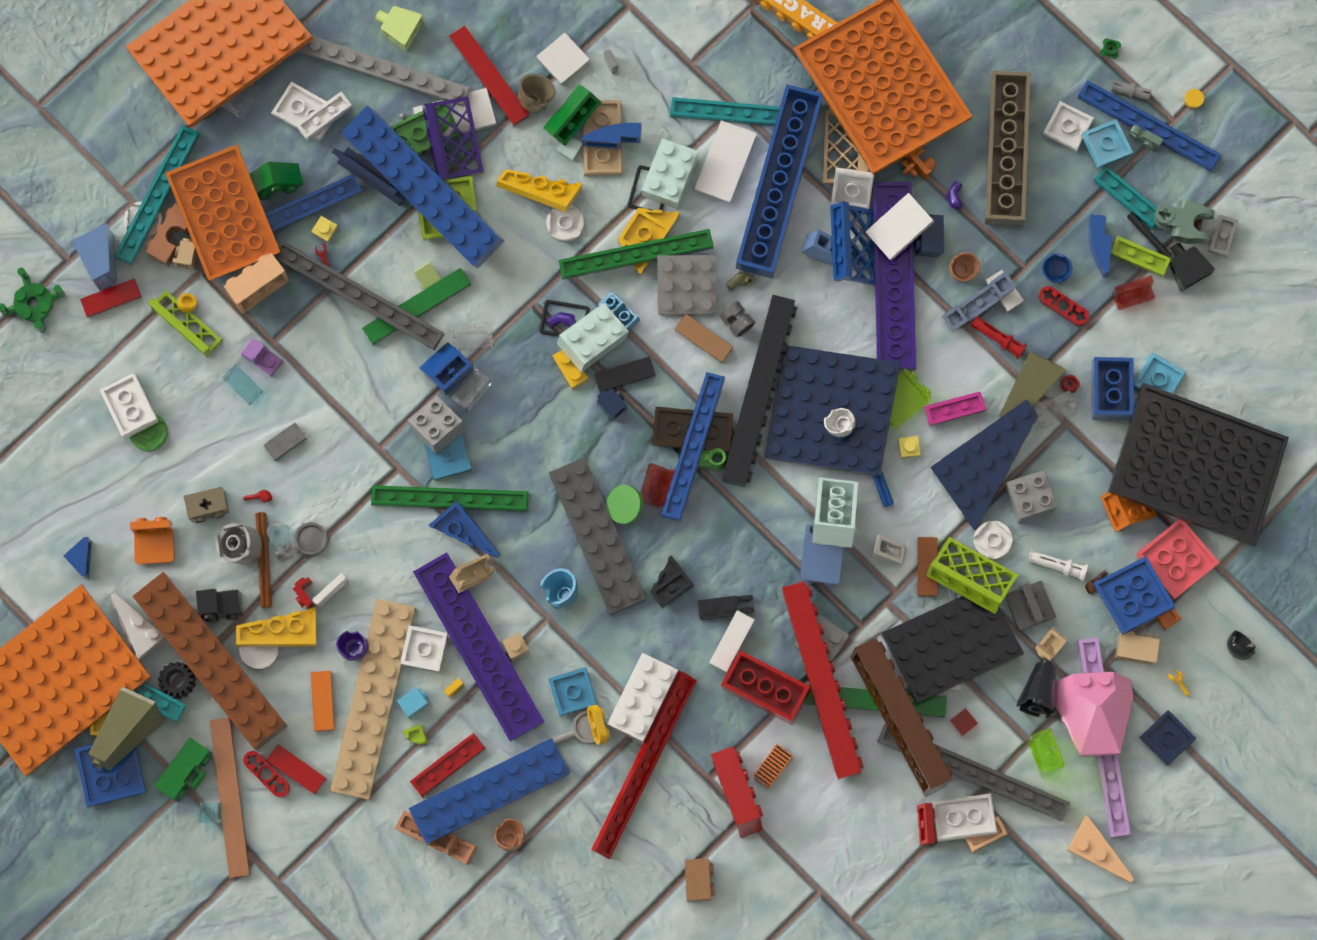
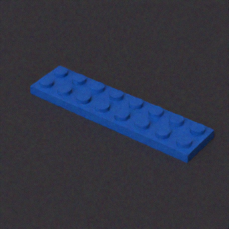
M551 738L408 808L427 845L569 775L570 772Z

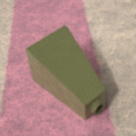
M1030 352L999 416H1004L1026 399L1033 407L1064 373L1066 368Z
M122 687L88 753L92 760L91 763L98 769L105 768L110 771L163 723L164 718L156 702Z

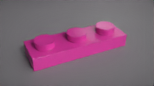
M981 391L924 406L929 426L985 412L986 407Z

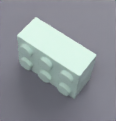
M662 138L642 187V197L678 210L697 162L698 151Z
M603 303L560 334L557 345L582 373L624 342L629 331L606 304Z

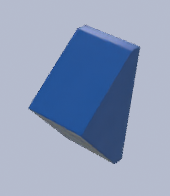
M88 537L82 538L63 555L84 579H89L92 540Z

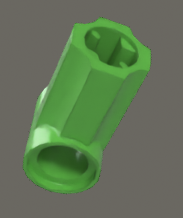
M718 448L711 451L703 450L698 468H712L716 471L723 470L727 463L725 452ZM719 456L723 458V460L719 463L713 462V459L715 457Z

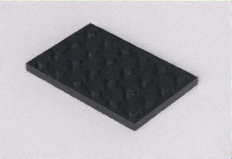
M963 596L881 634L916 704L1024 654L1000 607L996 614Z

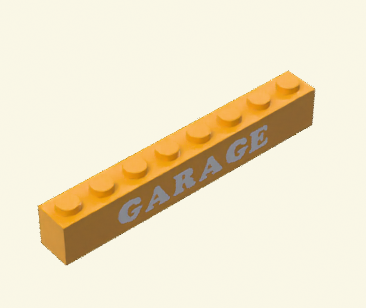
M755 0L760 3L764 10L772 11L780 21L788 22L795 31L803 32L808 39L837 24L836 21L805 0Z

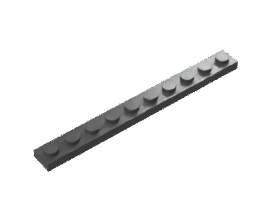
M281 240L278 244L281 253L274 255L278 262L435 351L445 335L444 332Z
M885 723L877 742L901 752ZM934 744L935 747H939L941 750L942 760L945 765L950 767L954 776L1056 820L1063 821L1070 802Z

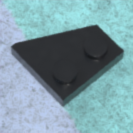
M671 555L650 593L663 609L694 587V584Z

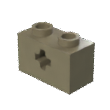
M222 487L184 495L188 519L191 522L202 523L206 521V518L213 517L218 519L229 513L225 490ZM208 502L210 505L208 506V509L205 510V503Z

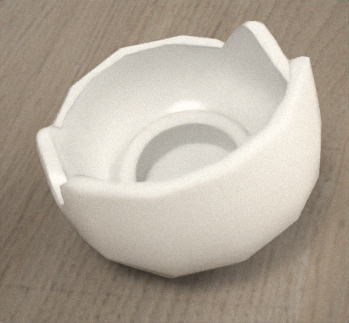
M844 408L831 410L829 416L824 418L825 428L831 435L838 438L849 435L856 425L855 416L850 410Z

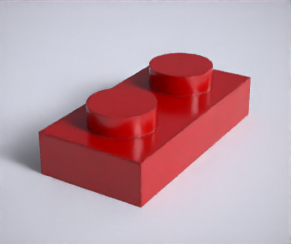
M932 803L917 805L920 845L934 844L937 833L934 828L935 811L932 808Z

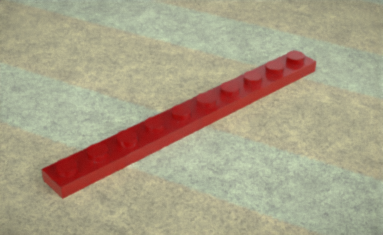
M678 671L591 849L607 859L611 858L697 682L696 679L688 674Z

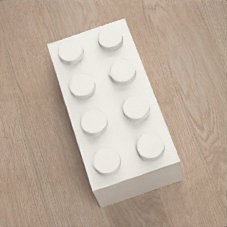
M642 653L607 723L608 727L643 744L678 670Z

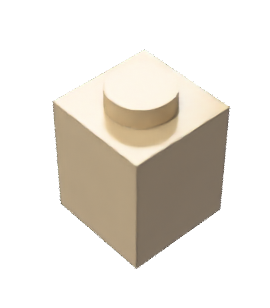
M520 632L502 641L512 662L530 653Z

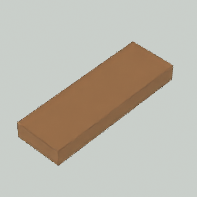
M685 314L675 328L677 333L721 363H723L733 349L732 345L687 314Z

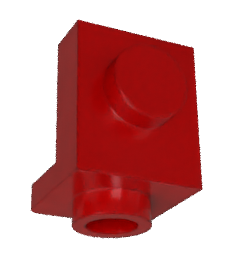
M303 577L294 584L295 587L292 589L298 595L295 599L302 608L306 606L309 610V608L315 605L304 589L313 582L309 577L306 579Z

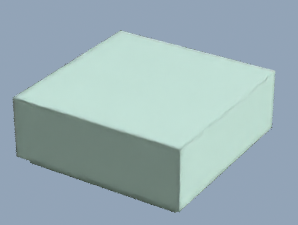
M572 138L566 146L560 144L557 148V153L574 161L583 145Z

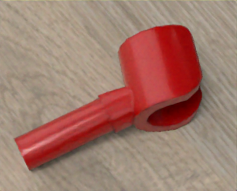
M322 243L323 251H318L315 245V253L321 257L323 264L329 267L325 254L326 245Z
M267 490L243 496L244 501L261 498L262 503H266L272 500L271 493Z

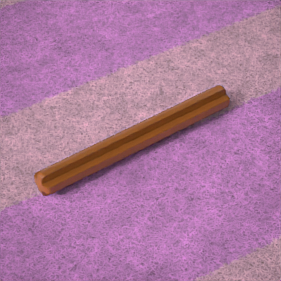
M258 512L255 514L256 529L262 542L261 555L258 558L261 607L266 609L272 607L267 515L265 512Z

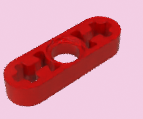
M1045 286L1040 290L1038 297L1043 305L1077 327L1086 325L1089 320V313L1085 308L1051 286ZM1051 292V298L1044 299V293ZM1056 297H1059L1054 306L1052 303L1054 302ZM1060 302H1067L1069 309L1061 311L1058 304ZM1074 307V313H1072V315L1069 316L1068 314H1070L1072 308ZM1082 313L1084 320L1077 321L1075 314L1080 315Z
M249 751L245 754L243 758L244 765L276 797L283 798L289 794L290 785L259 753ZM250 756H257L256 761L260 765L264 762L265 765L258 769L254 764H248L250 762L248 758ZM264 769L272 771V777L269 780H264L261 777ZM276 776L279 777L276 780L278 784H285V791L283 793L280 791L277 793V787L272 783Z

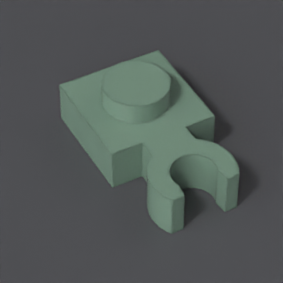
M1134 125L1129 133L1133 138L1141 140L1143 146L1149 150L1158 151L1163 141L1162 138L1148 130H1142L1137 125Z

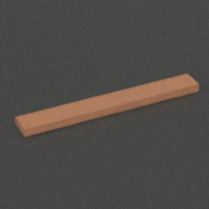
M228 717L210 720L229 878L250 876L231 719Z

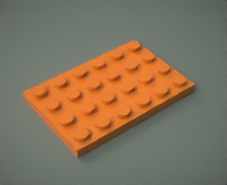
M237 144L165 173L208 281L254 264L265 254L269 255L272 253L276 255L281 253Z

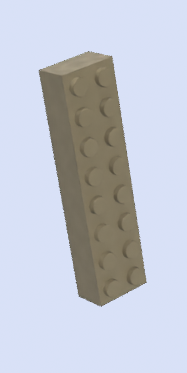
M992 71L984 225L1023 227L1025 222L1031 73Z

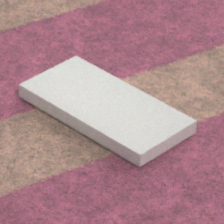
M487 88L469 92L468 97L475 131L497 125ZM465 104L464 107L455 105L453 109L463 115L466 106ZM422 105L413 108L414 114L423 111ZM451 111V114L457 124L461 117H459ZM462 119L458 128L462 132L467 133L470 126L468 122ZM449 127L443 135H449L453 128Z
M721 120L694 191L730 204L757 133Z

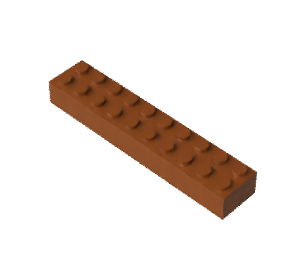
M164 572L132 596L256 751L288 726Z

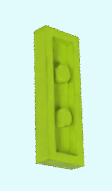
M1117 236L1111 249V256L1160 277L1164 276L1171 260L1167 256Z

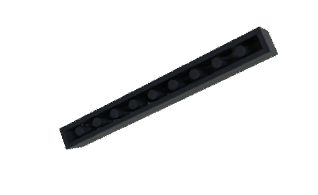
M772 295L722 482L745 488L746 482L750 483L753 472L750 471L751 464L755 465L758 453H755L756 445H761L763 437L760 434L761 427L765 428L768 416H765L766 409L771 408L773 398H770L771 390L775 391L778 382L775 379L776 372L780 373L783 362L780 361L781 354L785 355L788 343L784 342L786 336L791 334L793 325H790L791 317L795 318L798 308L795 306V300Z

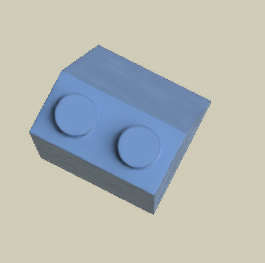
M107 223L72 240L86 270L99 290L108 289L117 281L116 259L114 258L115 236Z
M806 524L800 579L809 584H813L815 581L823 582V585L826 586L839 584L844 547L812 543L814 525Z

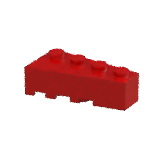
M732 746L712 753V762L720 784L723 786V792L727 803L730 805L732 817L737 824L740 838L762 831L760 817L763 816L760 805H755L754 799L757 797L753 787L749 788L747 781L750 779L747 770H742L740 763H743L740 752H735Z

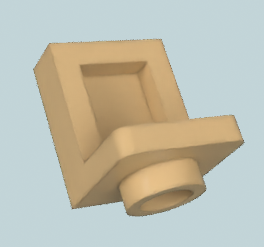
M1052 627L1035 649L1041 658L1051 661L1068 639Z

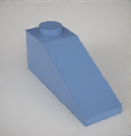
M817 229L806 235L801 252L818 261L833 265L832 236ZM851 248V256L854 258L856 254ZM858 258L855 262L861 269L863 263Z

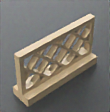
M831 109L825 110L824 185L834 184V179H828V172L833 168H838L836 165L843 158L850 164L846 169L853 167L858 171L871 172L854 144L847 139V133L843 135L837 129L841 126L840 122L835 126L830 123V115H834ZM834 131L841 136L835 144L829 140V136ZM843 140L850 145L844 153L837 148ZM835 149L841 156L833 163L828 158V155ZM854 149L858 153V157L851 162L846 155Z

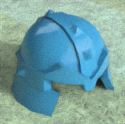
M560 568L548 572L540 583L542 589L547 590L546 600L555 609L569 607L578 597L579 588L574 574L567 569Z

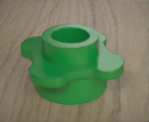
M1104 39L1102 42L1103 49L1100 50V54L1103 57L1118 58V50L1121 48V43L1113 39Z

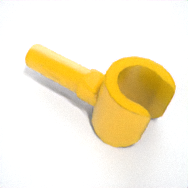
M1174 669L1176 677L1174 678L1173 675L1168 674V679L1177 683L1185 696L1190 695L1182 681V672Z

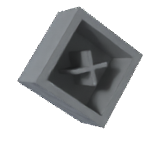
M438 396L433 398L408 420L411 431L435 455L439 454L466 431L463 421Z
M1044 470L1008 481L1005 485L1017 523L1054 512L1057 508Z

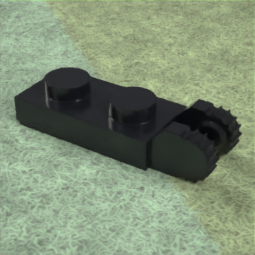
M753 595L698 600L700 621L734 617L737 610L744 614L755 612L754 607L738 609V602H749L753 600Z

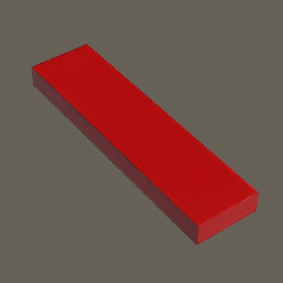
M472 733L410 782L423 798L486 748L476 735Z

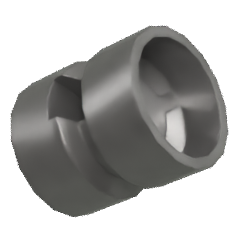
M739 301L728 306L719 315L725 325H730L729 330L736 338L745 334L756 323L750 314H745V308Z

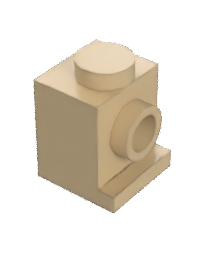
M184 238L183 241H180V246L176 247L175 257L177 259L173 258L172 260L175 267L194 270L198 253L191 239Z

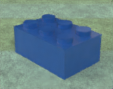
M1094 357L1092 361V419L1130 420L1134 411V358Z

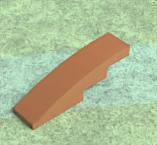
M403 811L395 829L425 844L411 814ZM451 833L427 844L467 865L470 864L478 849L475 845Z

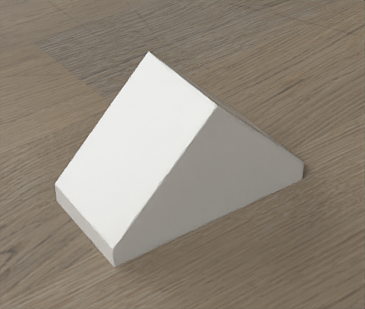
M877 535L872 559L902 564L906 545L885 536Z

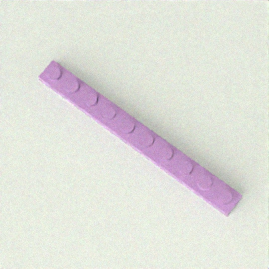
M1098 637L1078 640L1083 673L1104 672ZM1118 755L1097 756L1110 838L1131 835Z

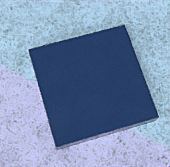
M1169 710L1139 737L1166 766L1196 740L1190 731Z

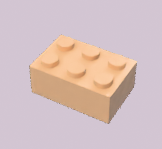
M270 253L269 255L261 256L253 266L249 265L244 268L239 276L230 278L226 285H224V288L243 314L288 283L289 278L274 255Z

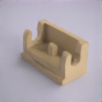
M488 553L455 568L449 578L458 593L492 577L491 574L494 572L495 567L488 566V561L490 560Z

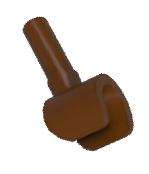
M1103 570L1096 578L1090 580L1085 585L1088 594L1096 591L1093 583L1108 574L1106 570Z

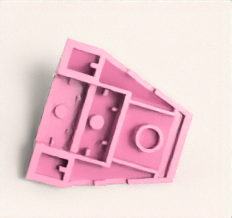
M1115 672L1072 674L1056 681V708L1062 717L1063 724L1066 725L1070 733L1069 736L1079 756L1120 755L1133 701L1131 679Z

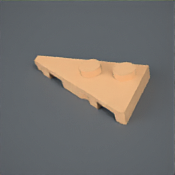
M1085 815L1068 851L1132 883L1134 878L1090 818Z

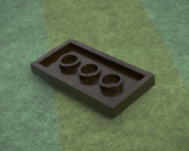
M655 406L652 446L682 449L694 410ZM715 412L703 450L711 451L718 448L725 453L730 452L732 413Z

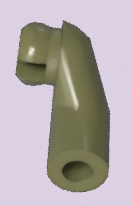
M739 272L725 285L732 291L738 285H753L755 278L752 274Z

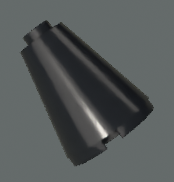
M1041 660L1035 664L1016 704L1017 707L1020 706L1019 710L1034 717L1046 714L1045 718L1053 717L1056 714L1055 666L1052 665V662Z

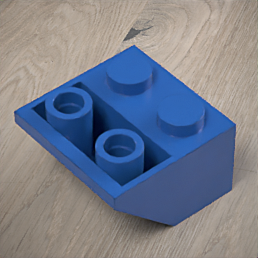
M448 342L419 367L445 396L474 370L469 360Z

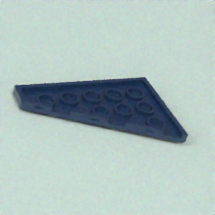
M1027 399L930 467L974 530L979 527L983 516L986 514L989 505L993 501L1002 481L1038 418V414Z

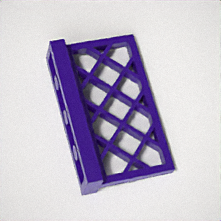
M469 97L422 105L435 171L444 180L484 172ZM465 101L466 110L461 115L453 108L457 102ZM443 105L449 109L444 119L437 114L436 106ZM451 111L461 117L455 126L446 121ZM462 119L468 122L470 126L466 134L457 128ZM443 123L453 128L448 137L444 136L440 131ZM455 130L464 136L459 145L450 140ZM466 138L472 141L474 145L470 153L461 147ZM447 142L457 147L452 156L448 155L444 150ZM459 149L468 155L463 164L454 159ZM470 157L477 161L478 169L470 170L465 166ZM451 161L461 166L457 173L449 174L448 165Z

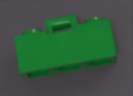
M579 84L543 129L562 145L566 146L602 102Z
M189 737L154 786L173 800L177 801L178 798L181 800L188 791L186 789L188 785L196 790L207 775L200 768L207 766L212 758L210 757L212 752ZM197 771L198 774L195 776V778L193 779V781L190 782V781H189L190 778H191V777L193 776V774Z

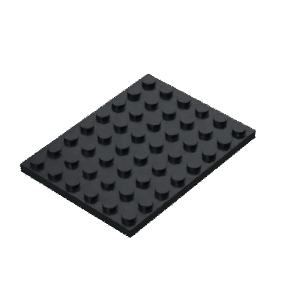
M1143 383L1139 390L1134 411L1107 492L1255 547L1289 437Z

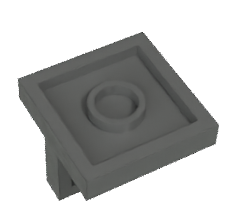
M1042 580L1033 584H1029V582L1023 584L1019 589L1007 593L1005 597L1019 632L1056 618Z

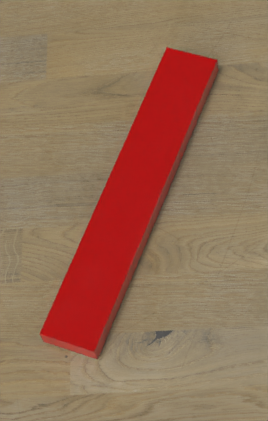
M464 25L449 35L451 41L485 88H487L511 124L516 126L528 118L529 113L521 106L519 99Z

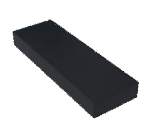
M649 356L594 373L601 393L605 389L607 391L610 388L615 389L654 377L656 374Z

